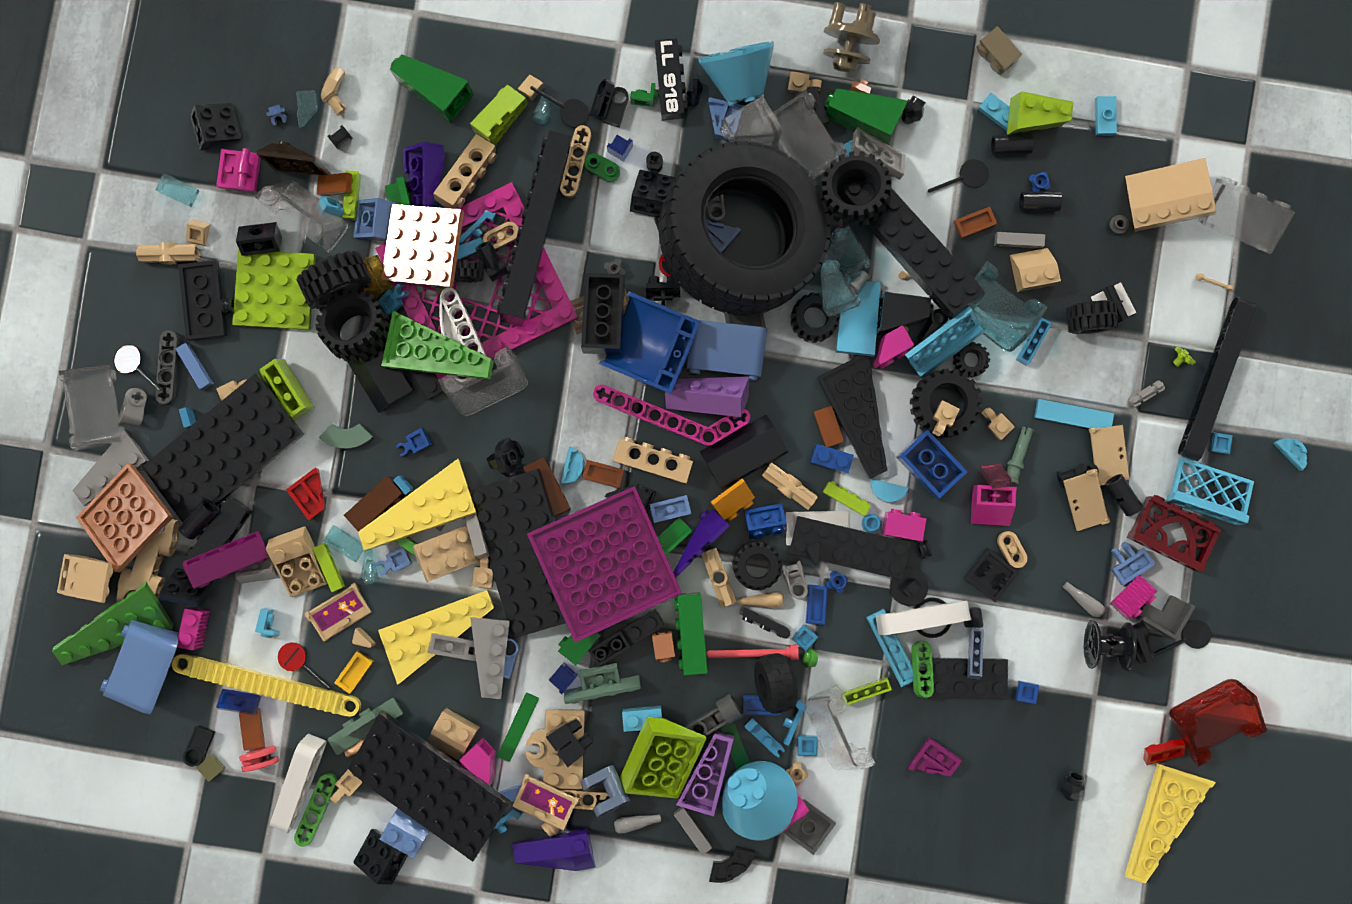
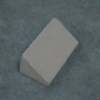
M267 557L261 563H253L242 571H236L235 577L239 583H249L278 578V572L270 557Z

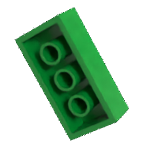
M701 593L679 594L674 599L675 612L679 611V618H675L676 631H680L681 637H677L678 651H682V656L679 657V670H683L684 675L707 674Z

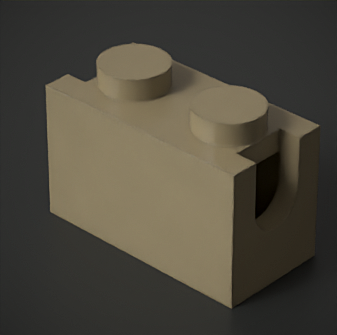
M998 26L981 39L980 44L976 46L979 55L986 58L992 70L1000 75L1022 56V53Z

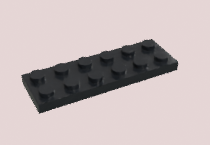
M797 516L789 554L810 558L806 548L820 542L819 561L903 580L911 542Z

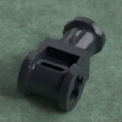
M1083 463L1069 471L1057 472V480L1060 487L1065 488L1064 480L1085 474L1084 471L1087 469H1097L1099 474V469L1093 463Z

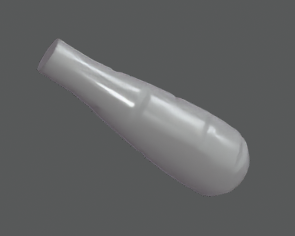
M1065 582L1062 586L1093 617H1100L1105 612L1103 604L1072 586L1069 582Z
M658 814L622 817L615 820V831L619 834L631 832L653 823L661 822V816Z

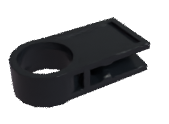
M603 79L600 82L589 116H593L595 119L606 117L615 88L613 82L607 79Z
M615 87L613 95L616 92H623L626 95V99L623 103H616L611 98L606 117L602 121L605 124L620 128L629 96L625 88Z
M201 725L195 726L186 750L183 753V761L186 765L194 767L205 760L215 731ZM194 749L199 752L200 760L198 763L190 761L188 757L190 750Z

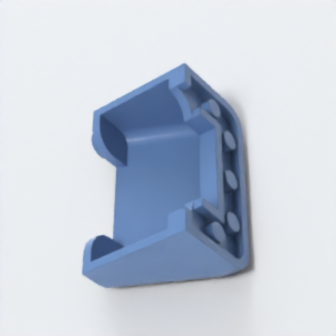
M699 320L701 323L686 359L685 370H689L690 374L697 375L700 374V371L704 370L742 374L749 377L750 381H757V378H761L767 328Z
M130 620L129 625H124L121 637H124L112 673L108 680H103L100 691H103L102 696L139 712L151 714L178 645V632Z

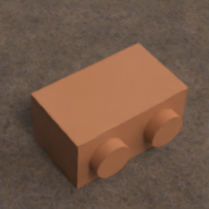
M672 630L654 632L652 639L655 659H660V662L671 661L672 657H675Z

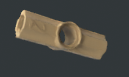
M161 242L159 245H138L136 256L141 263L159 262L172 265L177 264V262H198L200 251L196 244L177 245L171 242Z
M772 462L762 474L782 494L790 499L792 498L807 510L818 498L809 489L805 488L798 479L789 473H785Z
M717 548L702 552V559L721 608L737 602ZM717 572H721L724 575V580L721 583H716L713 580V576Z

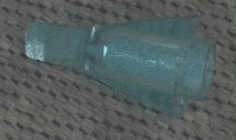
M371 549L364 551L365 560L360 580H364L365 584L375 583V580L379 579Z

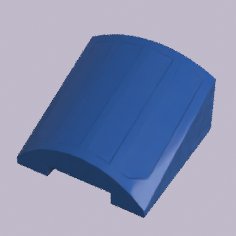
M628 291L627 295L630 296L623 315L621 355L607 354L605 360L600 361L599 364L671 394L686 362L701 321Z

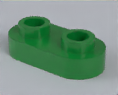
M591 153L585 158V168L589 173L607 182H615L619 179L620 168L616 163L596 153ZM596 160L597 164L591 165L590 162ZM612 168L614 172L609 174L607 170Z

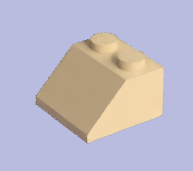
M1048 248L1010 255L1017 292L1054 286L1061 282L1057 262Z
M446 708L442 711L434 725L427 742L459 761L465 755L480 727Z

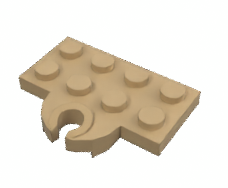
M546 709L545 729L536 730L527 739L526 746L532 744L540 746L538 753L534 754L526 751L525 754L532 765L544 769L543 783L556 789H582L580 782L583 779V756L567 767L547 740L546 734L560 726L564 721L568 723L577 718L582 728L575 732L578 738L584 735L585 710Z

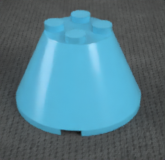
M774 41L730 49L728 53L718 52L698 59L699 64L726 99L728 105L736 104L743 100L749 102L764 96L763 93L774 49Z
M754 761L738 768L726 781L721 795V809L726 823L738 835L755 841L767 840L782 833L791 823L798 804L797 789L791 776L780 766L767 761Z

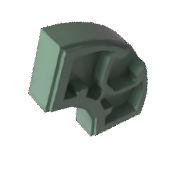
M331 424L318 438L331 446L347 449L362 446L374 437L361 424L349 429H342Z

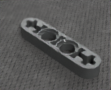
M166 330L160 335L156 384L162 388V391L156 389L155 398L159 403L170 405L175 401L177 391L179 354L176 348L180 346V336L171 330ZM170 335L174 337V341H166L167 338H170ZM165 347H168V348L171 347V348H174V349H173V350H169V349H165ZM167 353L173 355V360L170 363L164 361ZM166 372H170L172 375L169 382H164L163 374ZM162 385L171 386V387H170V388H167V387L164 388V387H162ZM162 394H169V398H162Z

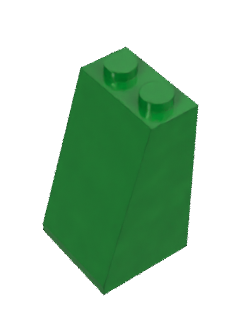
M402 54L391 63L390 71L397 82L449 123L452 122L473 96L468 81Z
M836 89L834 94L830 93L824 108L830 121L853 132L858 127L887 144L908 101Z

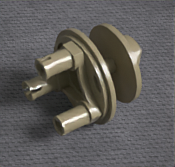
M839 2L834 3L832 16L828 27L824 28V33L846 42L844 50L827 48L824 49L823 54L833 58V68L841 72L855 71L858 64H870L871 59L869 57L855 53L853 50L855 43L877 45L880 43L878 35L872 30L876 13L870 11L871 5L866 6L864 3H859L856 21H853V23H843L842 19L846 5Z

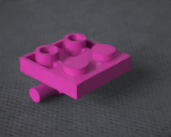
M243 148L242 151L221 149L216 186L221 189L257 192L261 158L256 155L257 153H252L246 148Z

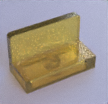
M374 255L363 258L372 278V283L369 284L368 288H364V290L377 299L381 294L386 293L388 289H394L392 282L381 280L383 263L379 256Z

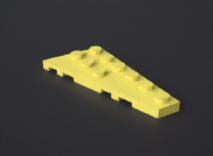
M455 460L361 529L358 533L363 550L368 551L476 514L460 460Z
M488 590L378 630L397 685L436 655L427 652L432 633L458 637L471 627L470 617L482 618L495 608Z
M1157 763L1124 876L1146 884L1159 865V860L1164 853L1169 851L1173 840L1178 838L1194 815V810L1198 804L1203 802L1206 797L1205 794L1216 782Z

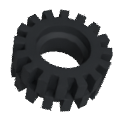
M468 260L457 261L454 281L477 283L484 280L483 263Z
M971 342L953 355L955 369L959 370L960 374H968L970 378L984 373L989 367L988 362H990V358H988L990 354L986 352L987 348L985 346L982 347L980 343ZM967 353L977 355L978 364L975 367L966 365L964 358Z

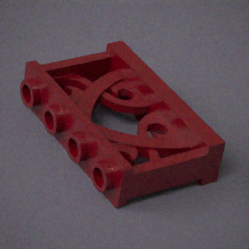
M1158 495L1146 497L1143 508L1140 510L1126 538L1195 572H1204L1205 564L1222 530L1217 528V524L1206 520L1204 522L1200 520V516L1195 513L1182 511V507L1179 505L1165 503V499ZM1153 507H1158L1162 511L1161 515H1157L1154 512V517L1158 520L1156 522L1149 515ZM1168 512H1169V513H1172V514H1174V515H1176V516H1169V517H1168ZM1146 520L1150 526L1141 534L1140 530ZM1179 522L1184 529L1187 540L1177 541L1168 547L1167 534L1161 527ZM1200 529L1205 530L1208 534L1207 540L1203 543H1196V539L1203 537L1198 535V531ZM1156 530H1158L1162 535V539L1160 541H1157L1155 539V536L1159 535L1157 532H1155ZM1186 544L1188 547H1184V552H1180L1178 549L1179 545ZM1196 547H1203L1196 561Z

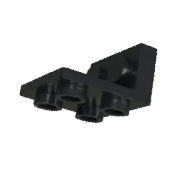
M232 103L194 105L190 116L200 150H207L212 142L241 140L242 135Z
M639 170L631 196L630 212L660 218L663 203L676 178Z
M371 829L353 863L376 884L392 885L408 855L379 840L382 834L376 829Z

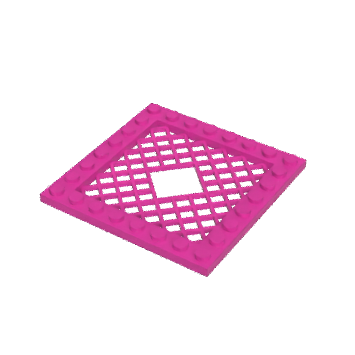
M512 182L460 208L464 211L461 233L462 231L466 232L468 229H465V227L474 224L484 214L485 210L505 217L504 223L510 220V222L515 223L518 227L520 225L523 226L521 223L524 206ZM504 209L506 214L500 213L499 211ZM490 221V223H484V225L488 226L487 232L490 231L492 227L496 228L498 226L494 225V222ZM509 230L508 233L514 234V231ZM473 234L471 235L469 242L473 241L475 237ZM515 241L506 245L509 247L507 256L497 254L499 258L505 259V266H507L508 261L514 262L509 257ZM386 243L375 248L382 263H384ZM544 248L536 274L539 282L534 281L538 288L536 294L531 293V297H534L531 307H527L530 311L527 319H524L522 327L510 325L508 328L500 325V315L497 324L487 321L490 311L496 313L498 311L492 308L495 298L503 299V297L496 295L499 286L503 287V283H501L502 277L497 281L489 306L461 298L464 305L465 302L475 305L469 317L472 322L473 319L483 322L480 332H476L479 339H481V336L489 338L482 342L487 357L492 360L578 319ZM478 255L477 260H474V259H471V258H465V259H463L462 261L468 260V261L480 262V259H481V258H480L479 255ZM454 281L453 289L456 290L458 282ZM392 282L394 288L398 284L397 282ZM404 283L401 291H409L410 293L408 296L402 297L401 300L404 303L403 307L408 317L440 333V325L438 330H436L432 321L434 319L440 322V318L432 316L435 307H440V304H437L440 294L436 293L434 302L424 298L427 289L436 292L435 288L428 285ZM416 286L424 288L421 297ZM541 287L543 288L547 298L538 296ZM454 294L449 295L448 302L455 298ZM537 299L547 302L544 311L534 308ZM423 302L432 305L430 313H428ZM549 304L552 306L550 310H548ZM478 307L487 309L484 319L475 316ZM462 311L457 312L456 319H460V316L463 315ZM533 311L540 313V315L530 319ZM486 323L495 326L492 336L483 333ZM470 328L464 329L466 330L464 336H468V333L471 331ZM498 328L507 330L499 335H496ZM474 345L470 349L477 352L478 346ZM436 374L440 384L455 378L453 375Z

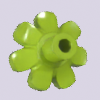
M1179 346L1175 348L1178 357L1173 363L1179 367L1183 362L1192 365L1196 363L1188 355L1189 352L1187 350H1183Z

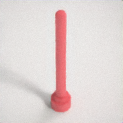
M790 645L786 649L709 650L706 652L707 658L761 657L779 653L790 658V660L799 659L798 645Z

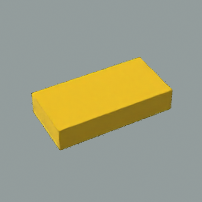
M359 650L356 651L334 683L351 694L374 661Z

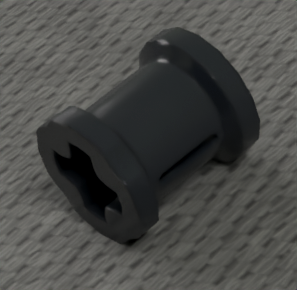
M343 125L334 134L327 136L338 150L348 139H353Z
M651 152L647 155L646 166L648 171L659 173L662 170L663 157L660 153ZM652 160H653L654 162L658 161V165H656V164H654V163L651 165V161H652Z

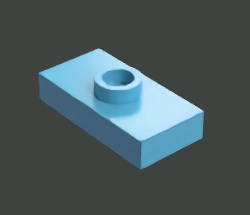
M1097 96L1095 98L1096 136H1115L1117 134L1116 96Z

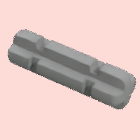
M1160 380L1152 384V387L1150 385L1138 392L1137 396L1133 395L1128 399L1130 405L1134 408L1141 405V402L1144 403L1157 395V392L1164 391L1165 386Z

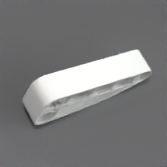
M445 288L440 295L441 334L468 348L477 345V352L487 356L460 295L453 288ZM454 294L455 299L452 302H447V297ZM459 311H462V317L460 319H455V314ZM470 328V334L462 336L463 330ZM454 376L457 381L464 385L471 384L480 379L471 377L460 379V376Z
M968 600L875 615L879 635H890L971 620Z
M307 734L296 747L270 821L271 827L286 833L291 831L319 766L327 743L326 740Z

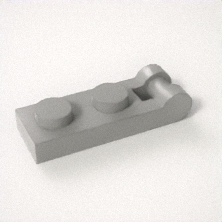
M436 633L431 634L428 653L476 661L475 648L473 654L468 653L469 647H474V640Z

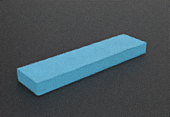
M1037 399L1034 418L1090 429L1112 426L1114 413Z
M881 609L866 618L900 687H903L913 682L912 664L897 634L879 635L875 615L886 614L885 610Z

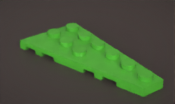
M395 311L392 312L381 366L391 369L491 379L494 360Z
M145 582L138 590L132 591L125 599L116 602L95 617L94 621L82 626L77 633L68 636L55 645L52 652L61 665H65L122 646L124 637H121L124 625L128 626L130 620L167 630L173 629L174 624L148 583Z

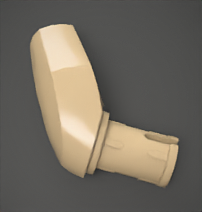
M335 67L329 74L321 92L322 101L328 103L337 116L347 110L337 96L338 88L345 77V71L339 67Z

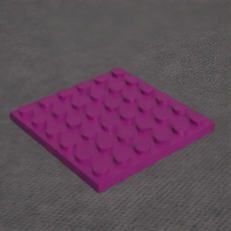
M635 486L527 533L574 642L682 593Z

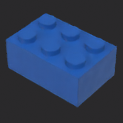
M929 430L923 431L896 456L935 499H940L967 473L964 467Z

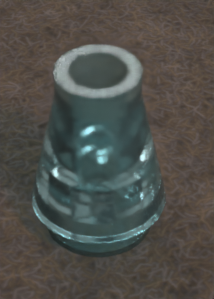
M540 96L532 117L536 124L547 125L548 121H550L551 101Z

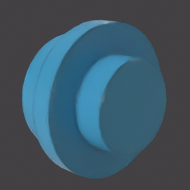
M867 514L863 517L862 528L866 532L874 533L880 529L881 520L877 515Z

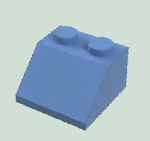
M380 198L358 200L354 238L387 241L392 204L398 205V203Z
M397 808L379 840L414 858L430 831Z

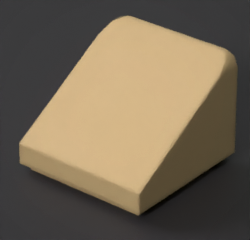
M529 75L519 86L518 90L533 101L538 93L531 90L530 87L533 86L542 91L544 84L537 78Z
M197 220L188 222L186 242L205 246L210 223Z
M355 629L352 640L353 644L368 648L375 646L376 642L363 629Z

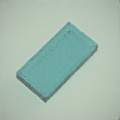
M164 173L155 189L157 192L189 207H192L199 193L198 189Z
M335 525L332 526L323 540L324 543L354 562H357L364 551L359 540Z

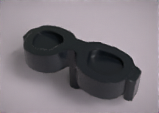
M693 79V91H687V95H690L687 107H693L699 103V93L702 92V84L699 79Z

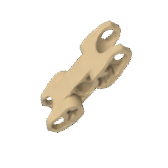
M171 519L162 533L158 532L138 553L133 568L125 567L118 582L117 602L125 599L132 591L138 590L145 582L148 583L157 599H159V593L165 585V578L157 575L163 556L171 557L176 550L179 540V520Z

